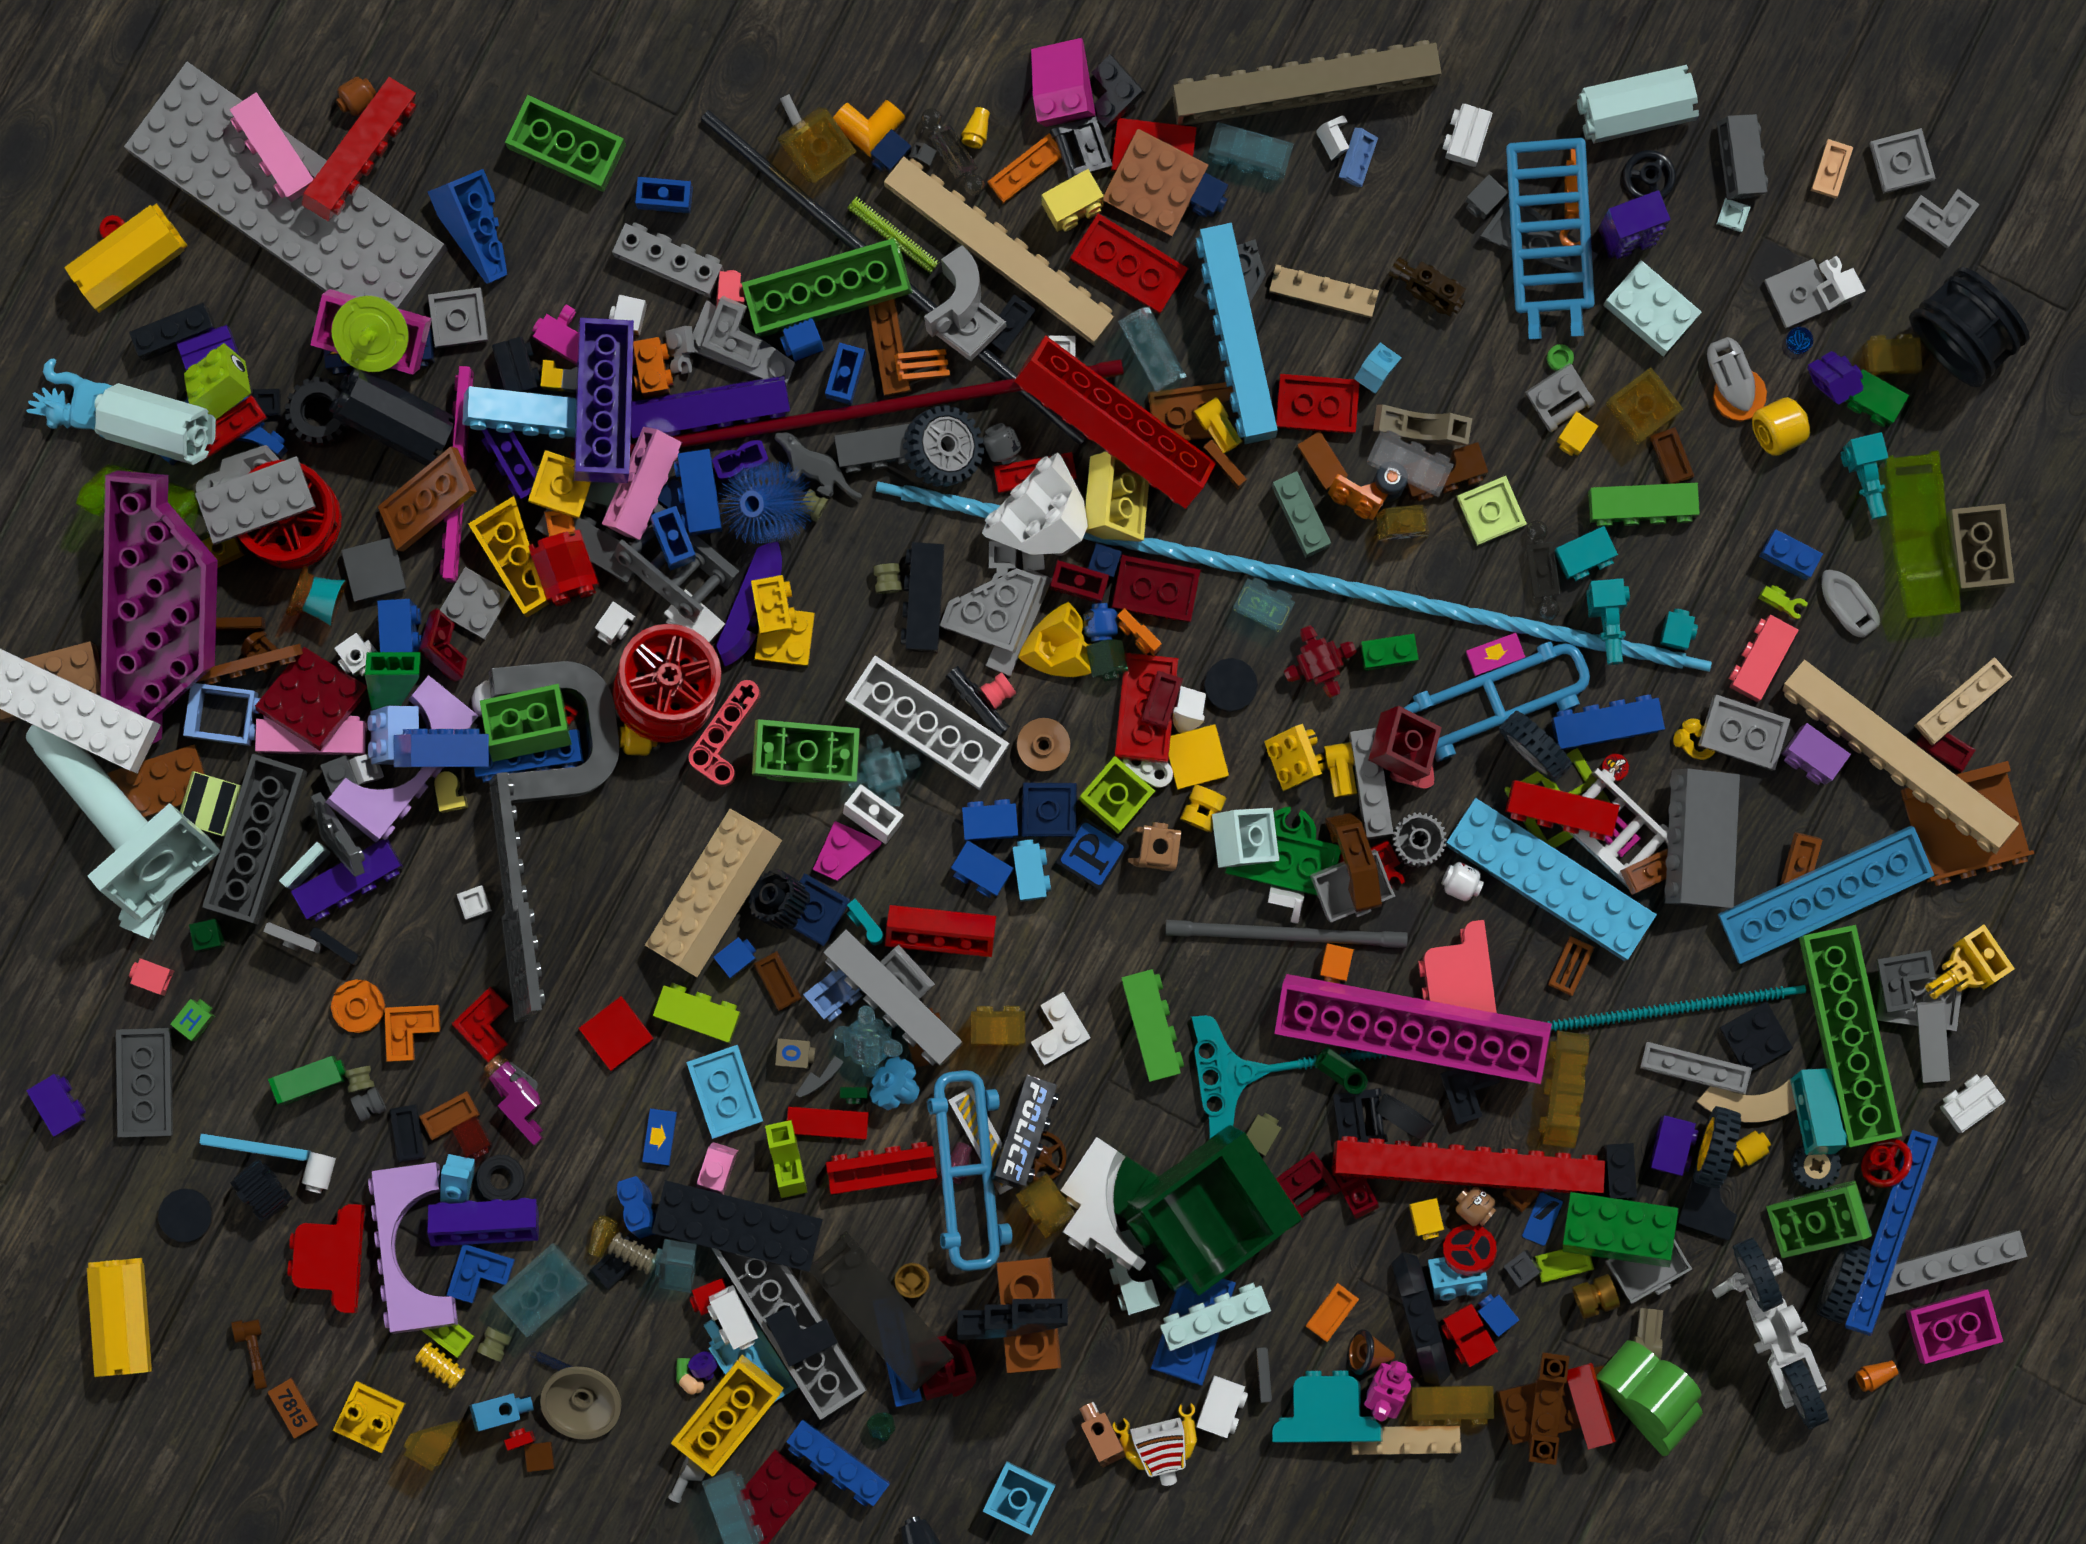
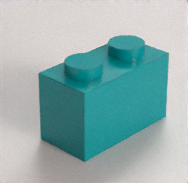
M1605 526L1554 550V554L1566 579L1569 580L1574 577L1575 581L1589 576L1588 570L1597 566L1599 570L1614 564L1612 559L1618 555Z

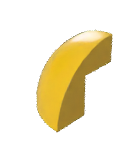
M1070 602L1064 603L1053 610L1033 629L1021 648L1018 656L1020 660L1038 671L1055 676L1077 677L1092 673V645H1088L1085 642L1082 630H1084L1083 620Z

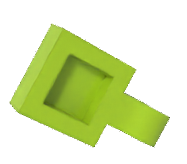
M1774 585L1771 588L1765 586L1762 589L1758 599L1780 611L1783 610L1793 619L1799 620L1801 617L1800 614L1794 611L1795 605L1798 604L1804 608L1808 605L1801 598L1789 600L1785 596L1786 592Z

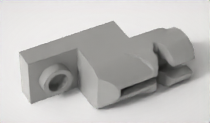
M267 445L222 459L220 471L207 475L197 482L196 493L247 475L254 468L266 462L279 460V458Z

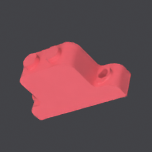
M1484 920L1472 921L1463 929H1460V945L1431 948L1423 955V961H1418L1420 977H1425L1426 987L1422 988L1423 1000L1497 1013Z

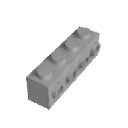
M625 223L612 251L614 257L708 298H712L717 287L719 272L724 271L723 266L719 264L720 260L709 254L702 257L696 254V249L691 246L681 244L679 247L672 244V239L663 234L657 233L654 236L647 233L648 229L640 224L633 223L631 226Z

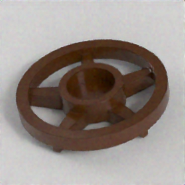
M1049 1132L1046 1134L1042 1133L1041 1136H1048L1058 1144L1050 1148L1043 1146L1039 1159L1034 1158L1035 1173L1033 1181L1046 1182L1054 1179L1062 1172L1066 1164L1067 1155L1064 1144L1056 1135ZM1060 1147L1062 1150V1163L1058 1168L1051 1160L1052 1153ZM1050 1166L1056 1170L1054 1174L1048 1177H1035L1040 1167Z

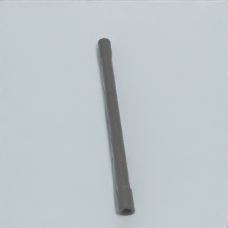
M1166 920V936H1208L1359 944L1390 948H1407L1408 938L1407 932H1366Z

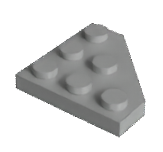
M1016 568L995 581L991 580L964 596H958L950 600L940 627L1015 653L1043 578Z

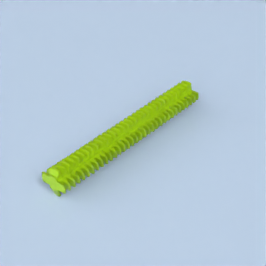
M856 197L847 209L855 213L858 218L860 217L863 222L868 223L881 236L886 237V240L895 238L899 243L900 250L904 251V254L909 256V258L912 257L914 262L917 261V264L922 266L927 272L931 273L940 263H937L938 260L934 262L935 258L931 259L933 256L929 257L930 253L926 255L927 252L924 253L925 250L921 251L922 247L918 249L920 246L916 247L917 243L913 245L914 241L910 243L912 239L908 241L909 237L905 239L907 235L904 237V233L900 235L902 231L899 233V229L895 231L897 227L893 229L894 225L891 227V223L887 225L889 221L886 223V219L882 221L884 217L881 219V215L877 217L878 213L875 214L876 211L872 213L873 209L869 210L871 207L867 209L868 205L864 206L865 203L862 204L863 201L859 202L860 198L856 200L858 198Z

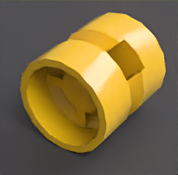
M1194 785L1189 797L1191 805L1185 806L1180 819L1194 827L1212 833L1214 829L1212 814L1221 812L1227 798L1208 788ZM1198 807L1208 810L1207 814L1204 815L1197 812Z

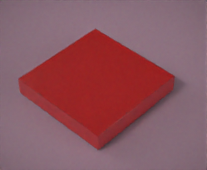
M622 996L579 1027V1030L610 1071L614 1070L654 1039Z

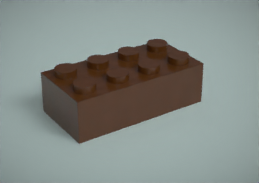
M1604 1365L1593 1366L1596 1376L1604 1368ZM1536 1381L1497 1391L1509 1442L1512 1445L1529 1441ZM1568 1381L1564 1383L1558 1433L1581 1428ZM1600 1387L1609 1420L1617 1419L1613 1400Z

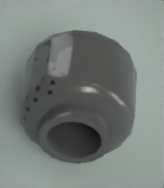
M1004 423L989 427L985 431L986 435L983 437V445L990 460L1002 462L1003 465L1016 460V455L1021 450V443L1014 428L1005 426Z

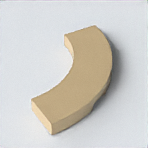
M1790 1078L1777 1089L1761 1095H1742L1709 1086L1696 1101L1710 1112H1712L1715 1106L1739 1112L1741 1114V1122L1753 1123L1776 1119L1796 1109Z

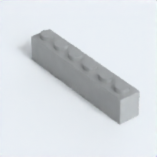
M847 930L823 952L828 957L824 962L835 972L840 969L847 976L844 981L854 991L860 988L866 994L863 999L874 1010L877 1007L882 1009L886 1013L882 1018L893 1028L898 1025L905 1032L902 1037L912 1047L918 1044L924 1050L921 1055L932 1066L935 1063L942 1066L963 1044L938 1017Z
M2020 1230L2010 1231L1896 1263L1885 1296L2027 1257Z

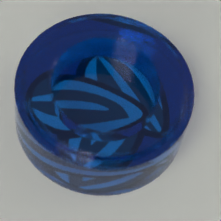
M1805 327L1793 328L1786 337V346L1794 354H1804L1813 345V335Z

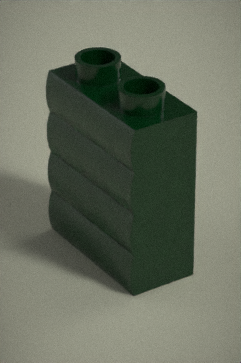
M1231 1125L1218 1132L1205 1144L1195 1149L1178 1164L1165 1171L1152 1183L1127 1200L1136 1214L1126 1222L1130 1232L1145 1249L1155 1242L1165 1259L1155 1265L1162 1279L1174 1292L1184 1285L1185 1288L1198 1296L1302 1220V1217L1246 1133Z

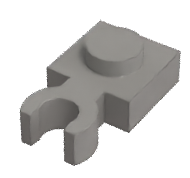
M989 541V568H997V573L992 578L993 581L997 580L1000 576L1007 575L1009 568H1016V549L997 541Z

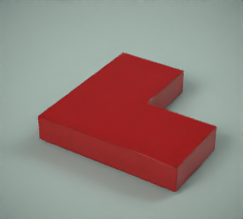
M489 987L452 1023L488 1063L508 1045L491 1024L510 1006L492 987Z

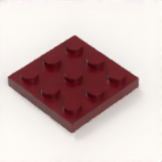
M303 647V654L297 655L295 657L296 661L286 667L257 702L255 708L259 713L321 751L367 695L368 689L363 683L306 647Z

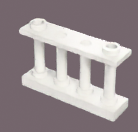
M1597 768L1591 773L1597 780L1582 796L1594 799L1606 787L1616 797L1613 804L1620 805L1619 811L1625 805L1636 817L1610 845L1606 844L1605 847L1596 839L1590 838V832L1579 830V834H1569L1628 888L1620 870L1650 857L1663 842L1668 846L1667 834L1669 828L1664 824L1659 826L1613 782L1616 779L1606 769L1601 771ZM1645 824L1656 835L1629 864L1625 863L1623 865L1616 859L1618 856L1617 852Z

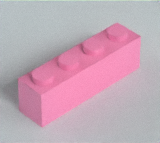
M256 92L230 109L234 116L230 121L238 133L244 131L248 137L244 142L251 153L254 155L258 152L263 161L259 165L267 177L272 174L277 181L273 186L280 197H287L290 202H293L303 195L304 191L313 181V177Z
M643 427L630 457L628 483H619L602 525L625 537L641 539L647 529L651 513L657 506L660 492L668 480L672 464L678 457L682 442L658 429Z
M264 716L263 719H256L255 751L260 754L365 755L367 723L360 721L359 716H348L321 751Z

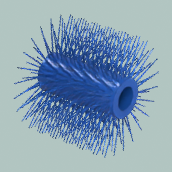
M780 461L778 468L779 482L777 485V479H775L778 472L776 464L775 469L771 473L769 462L768 466L765 464V467L763 463L762 470L760 469L762 463L761 466L759 463L758 471L760 472L758 474L757 471L754 473L752 463V468L748 472L750 476L749 481L746 471L743 474L747 485L744 486V482L739 479V485L746 492L742 491L737 484L734 488L738 491L735 493L730 491V493L738 496L728 500L735 498L736 500L734 501L740 502L718 503L740 504L739 506L727 508L739 507L736 508L739 512L738 514L743 512L742 516L736 520L739 522L743 518L741 520L743 522L738 526L741 528L740 531L746 526L747 530L745 531L748 533V528L751 526L750 532L754 536V526L756 525L759 544L760 538L762 543L765 535H767L766 542L767 539L768 542L769 539L771 542L773 535L776 542L777 535L779 533L783 534L785 527L787 528L786 531L790 530L788 529L790 528V523L795 527L794 524L796 522H793L790 518L792 517L797 520L798 516L794 514L798 513L796 509L806 505L797 506L800 504L794 503L816 502L793 501L807 497L794 498L798 496L791 491H793L792 489L796 485L794 484L790 489L788 488L790 487V482L795 478L792 475L789 483H785L789 478V469L786 470L785 479H783ZM753 476H754L755 479L757 480V481H756V482H757V483H756L757 485L754 484L755 481L753 480V479H754ZM766 520H767L768 523H769L768 526H767V528H766V526H765Z

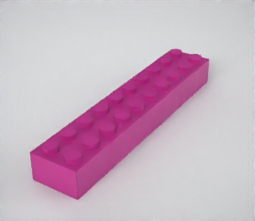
M1286 974L1282 985L1274 1034L1541 1084L1552 1023Z

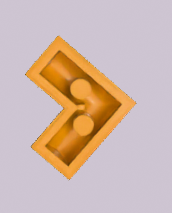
M885 100L869 119L847 102L834 115L831 124L871 158L870 152L891 129L895 131L906 118L888 100Z

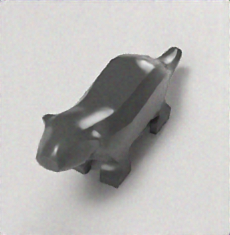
M790 433L775 434L774 438L784 449L793 470L788 480L791 479L790 477L793 473L795 475L793 482L804 474L807 478L818 481L822 485L817 489L818 494L828 499L834 494V485H837L841 490L854 498H862L861 493L851 489L847 484L839 465L832 457L808 450Z

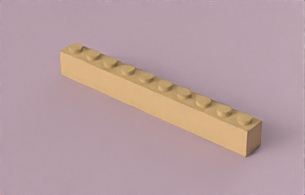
M903 156L884 181L887 189L1095 346L1114 321V316L1111 315L1113 311L1102 302L1099 304L1095 303L1090 299L1092 295L1081 286L1078 288L1074 287L1069 283L1071 279L1060 270L1057 272L1053 271L1048 267L1050 263L1039 254L1036 256L1032 255L1027 251L1029 247L1018 238L1015 240L1011 239L1006 235L1008 231L997 222L994 224L990 223L985 219L987 215L976 206L973 208L969 207L964 203L966 199L955 190L952 192L948 191L943 187L945 183L934 174L931 176L927 175L922 171L924 167L913 158L907 160Z
M1803 660L1784 683L1782 691L1785 692L1784 695L1790 702L1802 705L1812 719L1816 721L1820 719L1828 725L1827 729L1837 737L1842 736L1849 741L1848 745L1857 753L1863 752L1870 758V762L1880 770L1884 768L1892 774L1891 778L1897 784L1909 787L1913 791L1912 794L1923 803L1927 801L1935 807L1934 811L1940 817L1952 820L1962 834L1966 836L1970 834L1978 840L1977 844L1986 852L1992 851L1997 854L2017 829L2018 822L1806 660Z

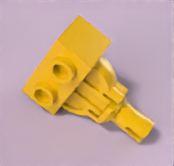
M1982 925L1953 945L1955 949L1951 953L1949 961L1942 965V969L1944 971L1950 966H1953V968L1926 984L1925 988L1929 992L1935 987H1939V989L1930 994L1933 999H1937L1962 981L1964 983L1956 988L1958 992L1963 991L1967 987H1982L1984 990L2015 968L1987 927Z

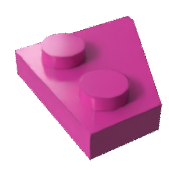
M835 821L813 870L838 881L874 850L878 849L882 842Z

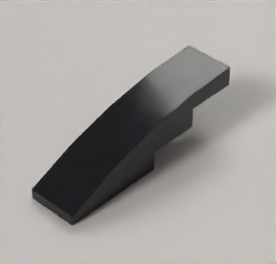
M1068 1298L1012 1299V1304L985 1305V1310H958V1340L1018 1336L1068 1326Z

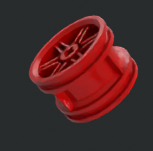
M275 460L271 462H266L254 468L249 473L258 471L260 469L269 467L271 465L277 464L285 460ZM301 463L300 465L313 501L316 502V508L238 536L242 543L258 558L269 565L281 569L304 568L320 561L331 551L341 530L342 513L334 491L314 470ZM305 527L311 528L309 536L302 535ZM278 537H286V543L278 545L276 542Z
M675 624L654 625L634 636L624 648L613 688L615 709L624 724L640 737L664 743L683 740L701 729L710 716L721 682L720 662L713 646L705 637L693 629ZM656 655H663L664 661ZM682 660H684L685 662L688 663V664L681 665V667H680V662H681ZM642 672L645 676L637 678L636 673ZM664 676H668L669 679L673 678V681H670V682H669V681H668V678H666V679H663V678H664ZM692 684L697 685L698 688H699V690L696 691V690H695L692 686H690V685H692ZM649 697L653 704H647L644 699ZM678 703L681 707L679 710H673L670 706Z

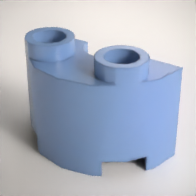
M840 969L837 972L834 970L830 972L823 980L803 994L824 1020L828 1019L829 1022H832L842 1013L840 1008L848 1002L851 1006L863 996L859 992L861 991L860 988L854 991L844 981L847 976Z

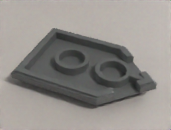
M1256 240L1237 245L1249 303L1253 300L1266 276ZM1202 280L1194 295L1195 298L1209 305L1207 299V290L1210 289L1209 283L1204 284Z

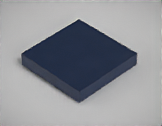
M1023 783L1022 836L1076 837L1077 783Z
M804 873L800 882L805 886V890L810 893V902L806 905L807 909L803 910L804 915L801 914V919H798V923L793 929L825 946L851 899Z

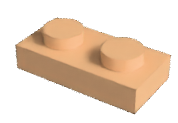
M1830 139L1826 141L1811 191L1835 199L1838 197L1853 150L1852 146Z

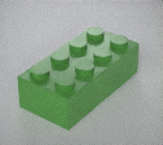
M527 95L505 141L508 149L602 192L605 191L626 147L624 138Z

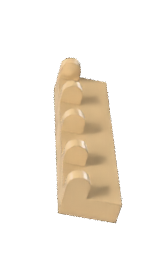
M1276 264L1269 293L1372 318L1379 290L1332 280L1329 277L1324 278L1304 273L1301 270L1297 271Z
M1460 1426L1382 1427L1383 1442H1352V1455L1461 1453Z

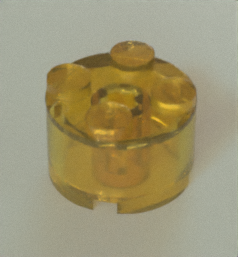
M1047 1173L1016 1194L1017 1199L1027 1210V1214L1046 1239L1067 1225L1075 1215L1071 1206Z

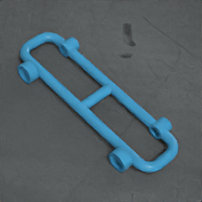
M1547 642L1537 647L1538 653L1456 686L1433 695H1429L1428 691L1421 692L1413 696L1415 702L1410 703L1404 708L1412 713L1421 712L1479 687H1484L1495 716L1440 737L1434 756L1436 761L1439 762L1456 755L1454 743L1503 724L1515 711L1526 715L1554 703H1557L1560 711L1570 710L1579 706L1577 694L1586 689L1590 680L1589 669L1580 650L1571 644L1565 643L1553 647L1552 642ZM1562 654H1568L1572 657L1579 673L1577 683L1505 711L1493 683L1494 681L1542 662L1550 661Z
M967 1070L953 1071L941 1075L934 1085V1098L928 1099L927 1107L929 1114H936L947 1228V1233H942L940 1236L942 1249H949L950 1260L956 1268L962 1271H975L990 1268L997 1262L1000 1255V1246L1012 1243V1230L1008 1223L998 1224L994 1181L991 1180L993 1169L987 1111L999 1109V1094L996 1089L985 1090L981 1077L973 1071ZM969 1081L974 1087L981 1164L952 1167L946 1114L948 1112V1101L944 1090L948 1083ZM982 1174L989 1254L983 1259L964 1260L961 1258L959 1251L961 1237L957 1230L953 1178Z

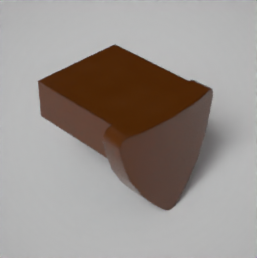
M258 631L245 639L241 647V655L246 658L277 650L278 648L266 638L267 634L264 631ZM279 660L271 662V668L262 671L265 674H267L279 662Z

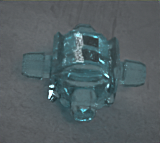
M878 734L868 736L866 744L868 751L871 750L872 753L865 755L866 762L860 763L862 772L858 773L857 771V782H850L848 786L855 789L860 784L866 783L867 789L870 791L875 789L877 795L885 793L886 796L883 798L893 808L900 806V794L896 792V789L903 786L901 781L907 779L905 770L909 769L910 772L921 765L918 754L905 755V759H901L899 751L892 753L890 747L882 749L883 742Z
M870 1006L861 1007L858 1011V1019L849 1027L839 1026L834 1030V1038L844 1044L845 1057L851 1056L854 1063L860 1064L864 1076L873 1077L877 1074L878 1064L887 1056L898 1057L903 1051L902 1044L892 1039V1026L885 1027L882 1020L876 1019L874 1010Z

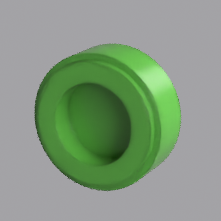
M1555 345L1547 354V364L1553 371H1558L1569 363L1573 364L1574 354L1566 345Z

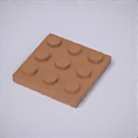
M1137 129L1104 194V201L1173 236L1208 164Z

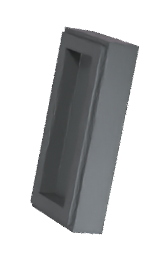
M1266 1347L1256 1348L1260 1402H1271L1268 1349Z

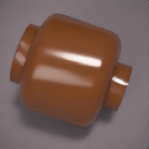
M353 77L338 87L339 98L336 99V103L343 113L348 111L353 116H359L374 98L376 91L368 79Z

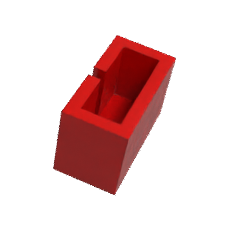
M1471 1303L1442 1318L1444 1325L1441 1326V1329L1448 1341L1453 1339L1457 1349L1454 1350V1353L1461 1365L1466 1362L1467 1366L1471 1367L1498 1352Z

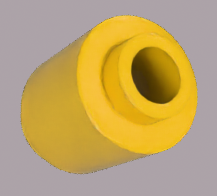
M1754 1130L1736 1142L1737 1146L1733 1153V1158L1740 1168L1745 1165L1750 1166L1770 1153L1768 1147L1771 1146V1143L1763 1132L1758 1134Z

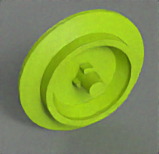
M359 296L349 300L338 310L332 324V339L337 352L348 364L362 371L379 372L394 366L402 358L408 345L409 334L404 317L393 304L380 297Z

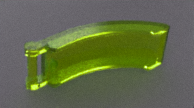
M1939 451L1894 458L1893 455L1888 456L1884 465L1886 470L1890 528L1897 577L1906 617L1914 618L1960 613L1959 586L1955 576L1949 542L1944 479L1941 473ZM1931 465V472L1896 476L1895 468Z

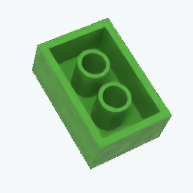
M559 684L479 700L485 734H489V752L493 762L572 745L564 700Z

